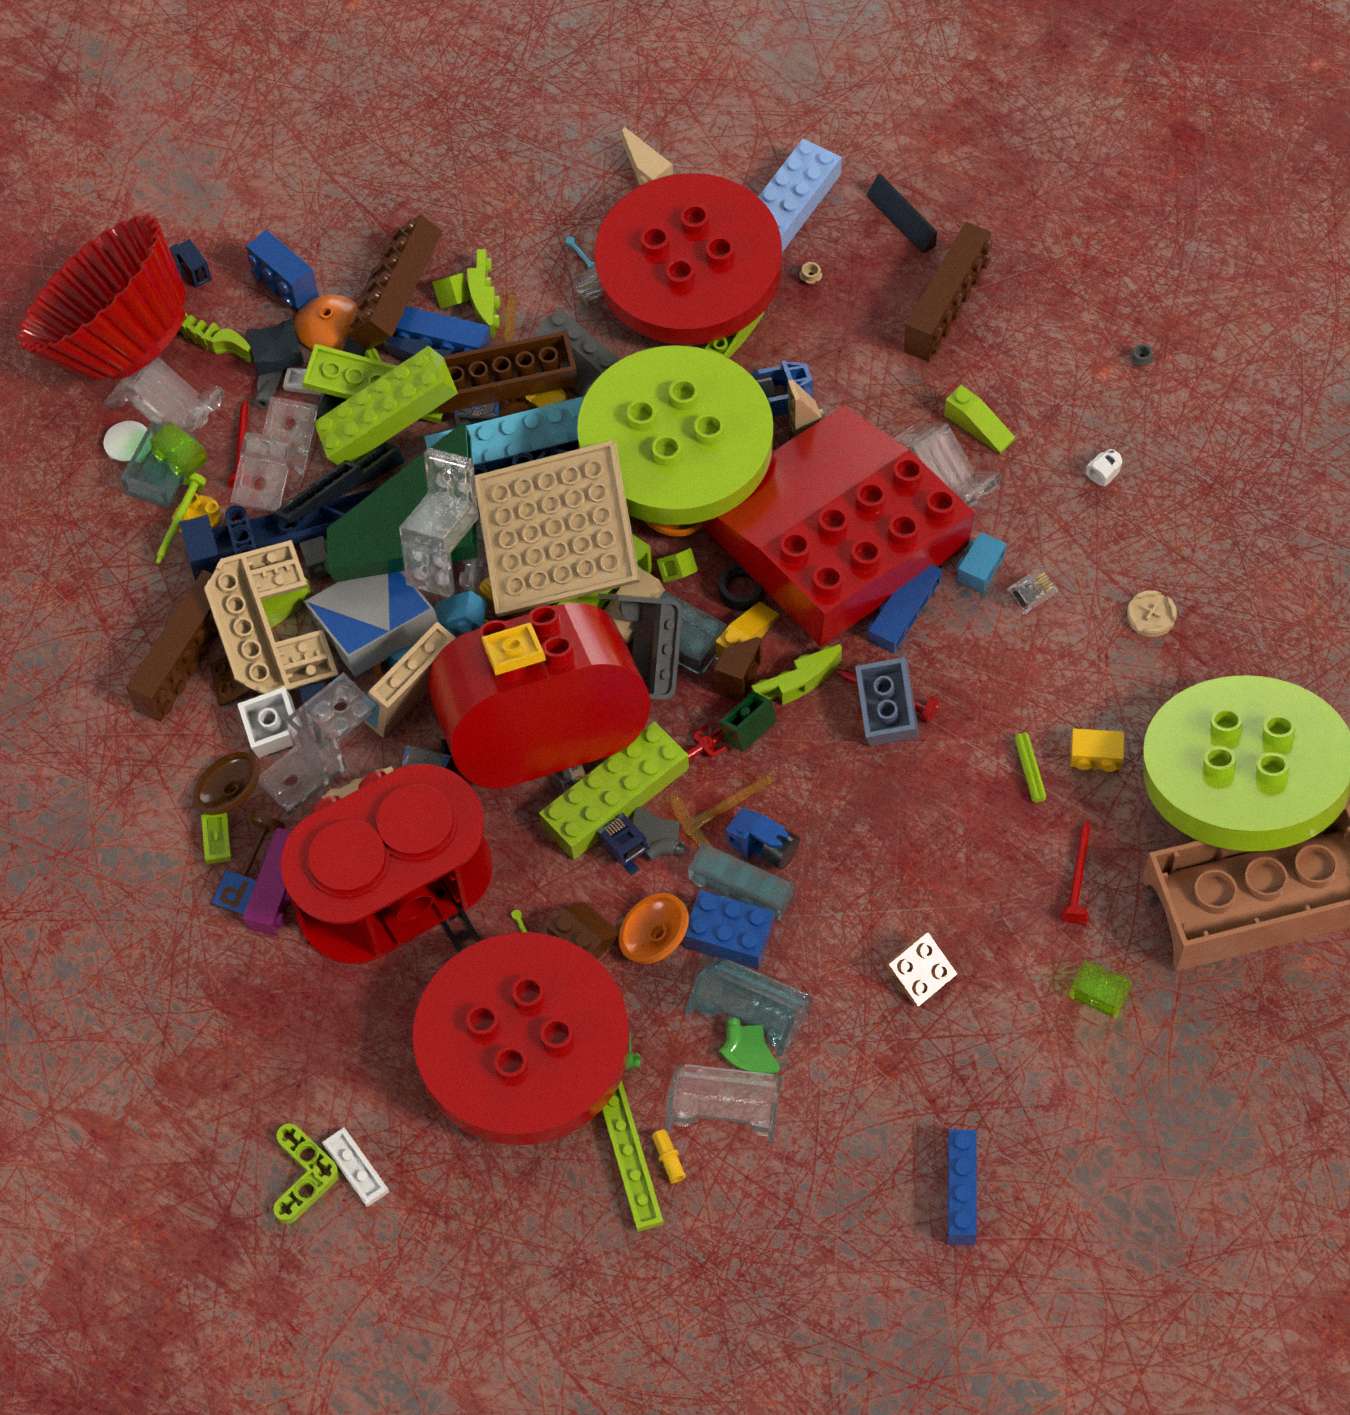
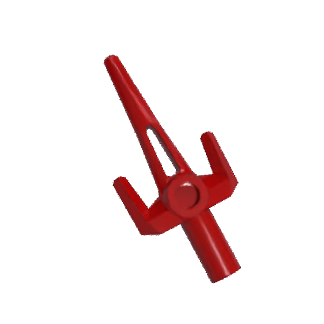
M705 724L692 734L696 745L686 751L689 761L702 752L708 757H715L727 749L726 745L716 750L713 747L723 737L721 728L708 736H702L700 734L708 728V724ZM721 733V734H720L719 736H717L715 739H712L714 736H716L717 734Z

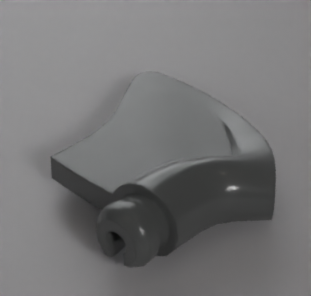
M641 807L635 809L633 824L646 836L649 849L642 854L649 861L652 862L661 855L675 856L676 854L683 855L685 853V842L678 841L680 821L661 819Z

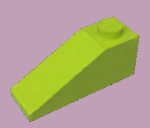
M960 385L946 399L944 416L999 455L1015 440V436L980 397L964 386Z
M305 578L306 588L261 601L270 628H273L297 612L304 601L310 598L311 590L307 578Z

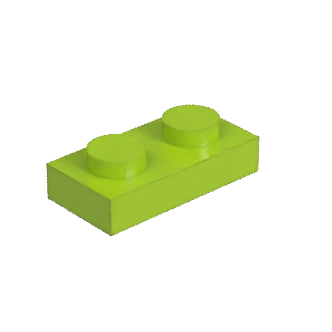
M202 814L206 864L232 861L228 814Z

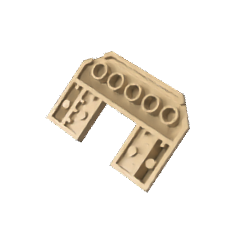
M292 540L220 559L214 573L204 587L235 681L261 694H266L282 687L291 690L339 675L323 629L275 643L261 600L307 587Z

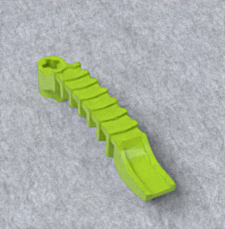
M185 312L184 321L179 329L185 338L192 339L194 344H199L203 346L204 350H210L216 355L233 353L249 363L253 361L251 347L237 332L231 329L220 330L219 326L214 322L209 328L203 320H200L197 324L196 319L192 315L188 316Z

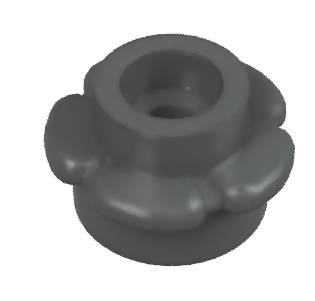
M1138 344L1132 350L1130 358L1138 366H1146L1147 363L1153 361L1154 355L1149 345Z

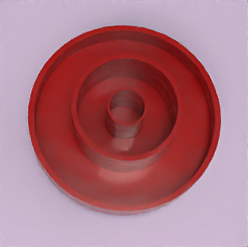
M682 173L660 177L629 192L618 201L605 217L595 244L598 284L601 294L613 314L627 327L645 337L679 345H694L717 341L737 333L750 325L766 310L773 300L781 281L783 267L782 242L778 224L769 208L758 196L732 180L701 173Z
M533 932L501 934L476 942L463 949L446 962L433 976L419 1001L413 1024L414 1055L420 1077L431 1100L459 1128L476 1137L495 1143L508 1145L538 1144L555 1140L579 1129L593 1119L610 1101L623 1078L628 1062L630 1035L627 1011L616 982L606 968L583 948L567 940L547 934Z

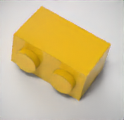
M1073 729L1070 746V767H1076L1079 770L1102 769L1107 772L1121 770L1124 759V732Z

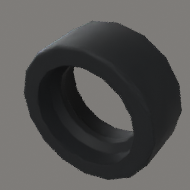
M733 563L725 567L719 576V596L724 605L730 609L745 611L752 608L759 601H762L765 590L743 569L740 563ZM746 577L755 582L756 589L747 596H736L727 590V584L734 578Z

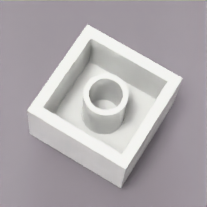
M285 687L237 704L251 749L258 758L306 741L292 697Z

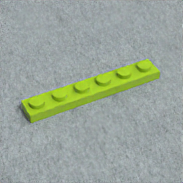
M621 1080L617 1090L602 1109L635 1226L637 1232L664 1225Z

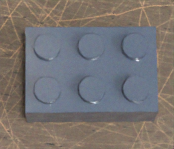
M905 657L855 666L865 736L869 745L873 746L919 738L909 666Z

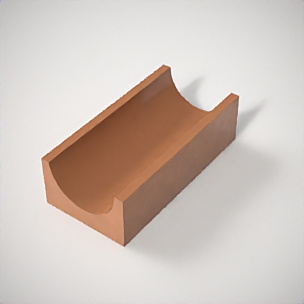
M1347 803L1337 819L1325 830L1304 842L1290 847L1268 851H1236L1219 848L1201 841H1194L1150 852L1142 880L1145 888L1153 887L1164 907L1172 936L1173 965L1176 972L1350 928L1349 803Z

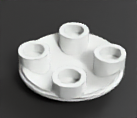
M123 421L115 424L107 431L103 442L104 449L111 459L138 462L144 458V453L148 450L151 443V436L149 430L143 424L136 421Z

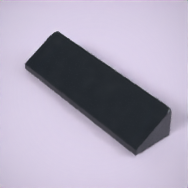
M878 174L867 193V197L921 253H925L935 247L937 230L882 174Z

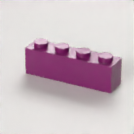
M276 828L242 918L246 929L276 936L278 929L282 928L285 923L286 914L284 912L287 905H291L282 879L281 855L285 842L292 831Z

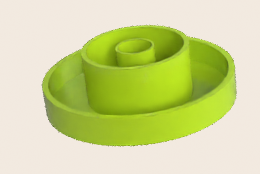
M661 346L636 352L621 359L605 370L592 384L584 397L578 416L579 449L611 440L616 442L628 513L632 517L651 523L664 525L693 524L727 513L745 501L755 491L764 478L771 461L773 417L764 391L752 375L743 367L723 355L702 348Z
M1249 675L1208 680L1191 686L1172 697L1158 710L1151 720L1145 735L1143 748V779L1146 791L1155 808L1170 824L1184 834L1203 843L1236 851H1268L1290 847L1304 842L1325 830L1337 819L1347 805L1350 798V731L1344 720L1332 706L1319 696L1298 685L1275 678Z

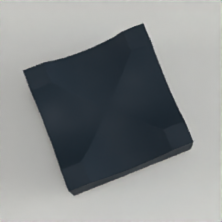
M291 319L285 320L272 328L246 331L259 376L304 364Z

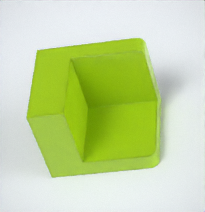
M463 273L432 282L440 308L471 300Z
M691 548L676 551L656 559L664 583L684 578L698 571Z

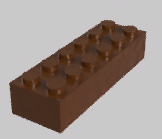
M420 215L413 220L409 219L401 228L397 227L392 232V241L382 253L384 257L374 269L376 274L366 285L365 290L367 292L358 302L356 314L348 322L350 327L346 336L365 350H370L393 336L442 233L438 227L424 216Z
M965 221L905 324L903 352L927 362L930 361L933 354H938L942 345L941 340L943 337H948L952 321L959 318L963 302H968L972 292L971 288L973 285H978L982 269H987L990 263L991 256H989V252L993 244L990 241L991 231Z
M567 330L442 356L458 394L437 408L438 413L442 414L578 385L577 369Z
M202 570L126 686L135 711L159 722L163 720L165 715L171 712L174 701L178 695L180 696L184 692L190 676L195 675L199 662L203 656H207L210 652L214 639L220 636L204 591V587L212 574L205 570Z

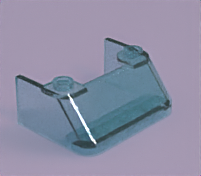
M717 959L698 974L684 1013L690 1015L694 1010L699 1009L701 1014L713 1017L724 1012L750 1025H763V1030L768 1032L767 1038L771 1041V1045L778 1048L776 1054L782 1056L793 1045L810 1011L813 999L799 990L733 961Z

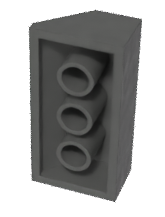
M559 308L542 322L534 337L567 330L578 377V385L569 388L579 397H583L596 379L605 370L620 361V359Z

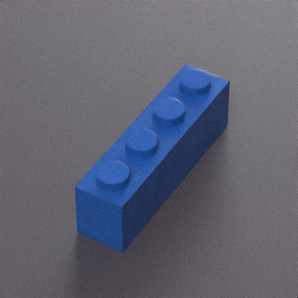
M406 306L393 334V337L430 340L432 349L451 350L452 354L488 347L491 340L488 325Z
M934 565L929 566L895 591L888 601L882 603L878 611V617L876 620L872 619L867 626L868 641L894 654L940 583L942 569Z
M949 1129L947 1140V1245L975 1246L977 1237V1130Z

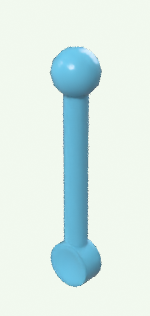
M567 237L566 244L575 249L587 263L589 270H595V262H591L575 244L574 237Z

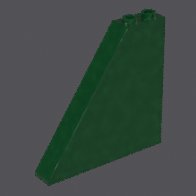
M462 423L327 528L324 548L328 559L324 560L326 573L332 576L334 582L478 558L471 435L466 423Z

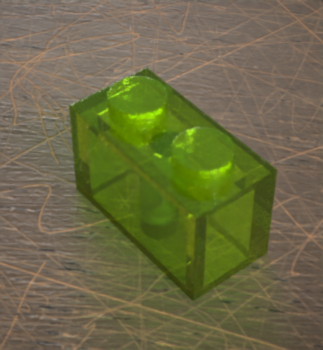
M171 421L150 439L153 455L159 461L164 460L167 462L174 473H181L187 479L208 461L204 447Z
M1083 961L1071 986L1069 997L1118 1019L1130 994L1133 982L1129 981L1122 974H1113L1104 970L1098 963Z

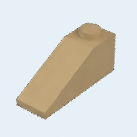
M626 127L622 129L623 146L640 186L660 177L673 175L672 163Z
M789 380L788 423L793 436L796 437L825 418L822 409H818L816 401L794 380Z

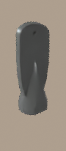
M284 369L259 376L257 396L254 399V405L258 409H270L272 397L279 387Z

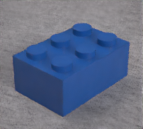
M267 229L246 245L247 259L251 264L252 276L257 281L265 283L272 294L279 295L287 307H293L298 312L304 304L319 296L313 268Z
M699 890L689 918L688 928L683 938L684 948L759 970L774 927V911Z

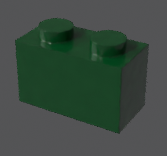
M753 691L723 717L719 723L725 742L744 752L777 722L772 701Z

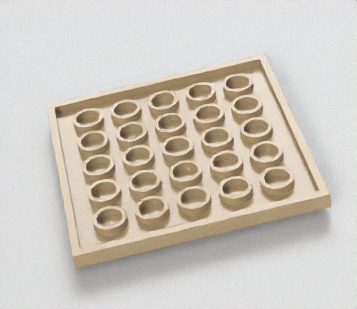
M614 440L474 476L495 614L498 617L640 582L617 444Z

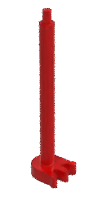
M243 401L240 407L235 472L228 479V485L236 490L254 489L253 477L249 476V471L243 472L249 410L247 401Z
M837 669L836 673L842 675V678L858 685L856 674L847 670ZM931 695L926 706L914 701L916 712L922 714L921 720L929 723L939 708L938 698Z
M1085 821L1084 826L1081 828L1069 906L1062 908L1061 912L1062 920L1082 925L1087 924L1089 914L1086 907H1078L1090 835L1089 821Z

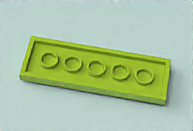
M315 344L303 379L302 388L349 399L396 368L397 365ZM435 408L420 419L440 424L443 413L439 414L438 408Z

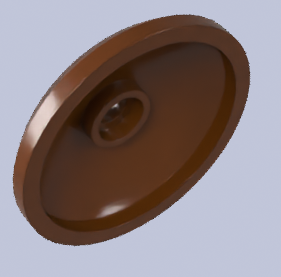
M235 752L218 759L210 765L198 779L193 791V802L196 808L206 815H220L234 810L245 802L255 790L259 780L260 765L257 759L247 752Z

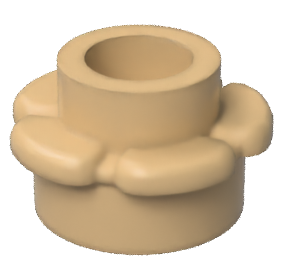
M814 262L804 264L802 271L799 273L801 280H805L807 284H814L816 281H820L822 278L820 266Z

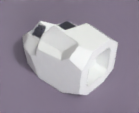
M1112 449L1100 452L1087 465L1086 475L1098 485L1105 487L1119 473L1123 462L1121 455Z

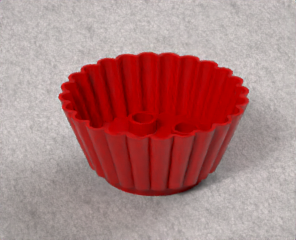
M148 214L141 218L134 216L127 222L123 220L112 229H107L100 233L95 240L89 241L77 254L71 256L63 264L62 268L50 277L47 285L35 296V302L26 310V318L19 326V329L22 331L17 337L21 341L20 348L92 380H104L107 377L112 380L123 379L138 372L153 361L169 345L182 326L185 318V307L183 305L186 301L185 295L187 293L157 218H151Z

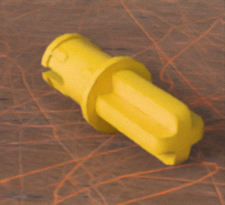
M665 1129L656 1131L652 1135V1139L660 1155L658 1160L660 1163H663L669 1176V1181L671 1183L680 1182L686 1178V1174L678 1159L679 1152L674 1149Z

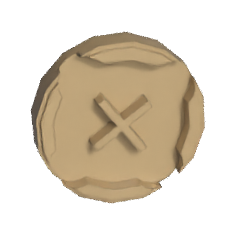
M1144 591L1136 594L1127 608V621L1131 628L1138 634L1146 637H1159L1167 634L1173 628L1177 617L1176 606L1172 599L1161 595V592Z

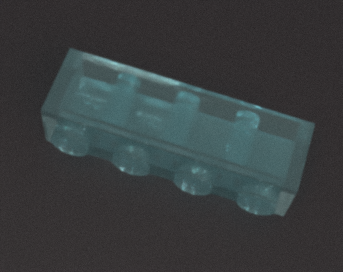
M705 843L701 844L688 867L689 879L695 885L709 887L719 896L730 897L743 903L774 911V918L782 920L795 896V884Z

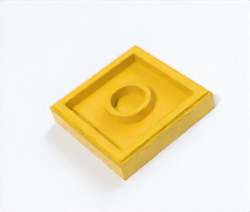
M531 623L481 637L495 675L546 660L544 651Z

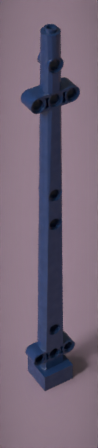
M578 439L474 464L473 478L475 475L579 449ZM474 482V495L477 496ZM377 489L337 498L290 524L276 518L274 514L249 520L245 508L239 505L231 506L226 510L225 519L227 525L212 529L208 515L181 521L179 524L194 579L196 581L202 570L213 574L222 558L292 540L293 545L296 546L300 545L299 543L320 536L326 538L329 526Z

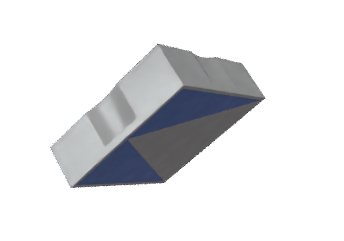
M403 571L341 581L304 601L312 623L318 630L323 629L326 640L336 648L339 657L355 677L383 662L395 652L418 642L438 622L432 605Z

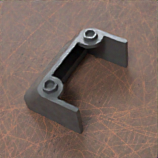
M599 593L598 598L619 600L621 616L625 620L635 621L632 658L648 689L650 699L666 700L671 698L675 693L683 613L681 604L672 599Z

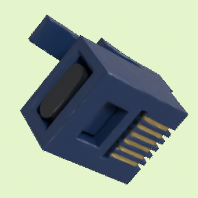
M191 239L179 245L177 243L169 247L172 257L177 263L176 266L181 279L183 269L196 288L212 280L207 261Z
M622 813L617 818H614L615 821L612 820V822L607 823V826L604 825V827L597 830L600 844L609 852L616 862L619 861L633 875L640 870L633 859L648 850L649 846L646 836Z

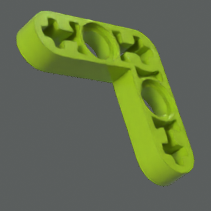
M284 1124L277 1131L278 1143L306 1171L275 1202L273 1207L277 1220L282 1224H290L296 1221L337 1181L339 1171L335 1162L294 1124ZM286 1133L294 1135L296 1142L299 1143L297 1147L290 1140L285 1139L284 1135ZM313 1149L315 1151L313 1159L304 1161L300 1158L303 1150ZM319 1161L326 1170L330 1169L331 1176H322L320 1169L316 1166ZM304 1185H311L314 1188L313 1194L307 1198L301 1197L299 1195L300 1188ZM292 1196H295L297 1201L301 1203L300 1206H298L296 1202L294 1203L293 1199L291 1198ZM283 1206L290 1207L292 1213L290 1215L287 1213L282 1215L281 1208Z

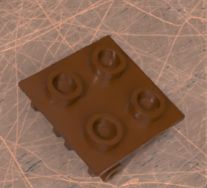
M227 656L210 664L220 707L247 692L251 693L252 696H259L261 694L235 681Z

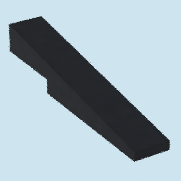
M384 442L356 463L348 460L343 461L273 512L275 517L290 524L404 464L405 462L399 447Z

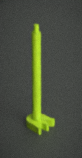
M191 472L183 480L182 484L189 485L158 550L155 561L157 564H160L161 560L165 558L180 526L179 522L183 520L196 490L202 493L206 479L198 473Z

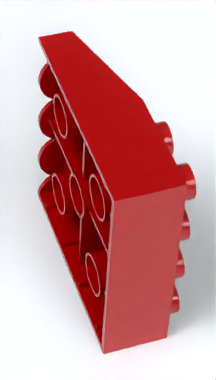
M843 405L774 450L764 478L745 501L727 513L700 523L737 563H740L743 569L822 647L879 608L882 603L889 600L895 591L929 566L934 565L938 567L968 547L975 512L910 449Z

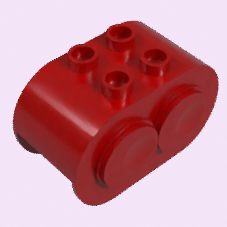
M563 603L557 606L543 605L534 608L527 615L514 619L489 621L483 624L480 629L464 633L448 643L432 662L427 676L428 696L457 769L467 780L485 788L500 789L515 786L614 755L627 748L637 739L647 723L650 712L648 689L617 624L604 610L585 603ZM531 623L544 651L546 660L495 675L481 637Z
M430 764L403 766L387 775L384 771L373 772L359 783L358 790L341 799L337 795L322 799L313 807V814L305 817L292 830L285 842L281 855L282 879L302 934L320 954L343 964L371 962L435 928L442 921L449 920L448 918L452 915L460 914L440 878H442L456 903H459L462 910L466 911L484 896L490 885L493 872L491 851L483 835V811L475 791L458 774L446 768ZM437 889L444 890L445 895L442 898L435 893Z

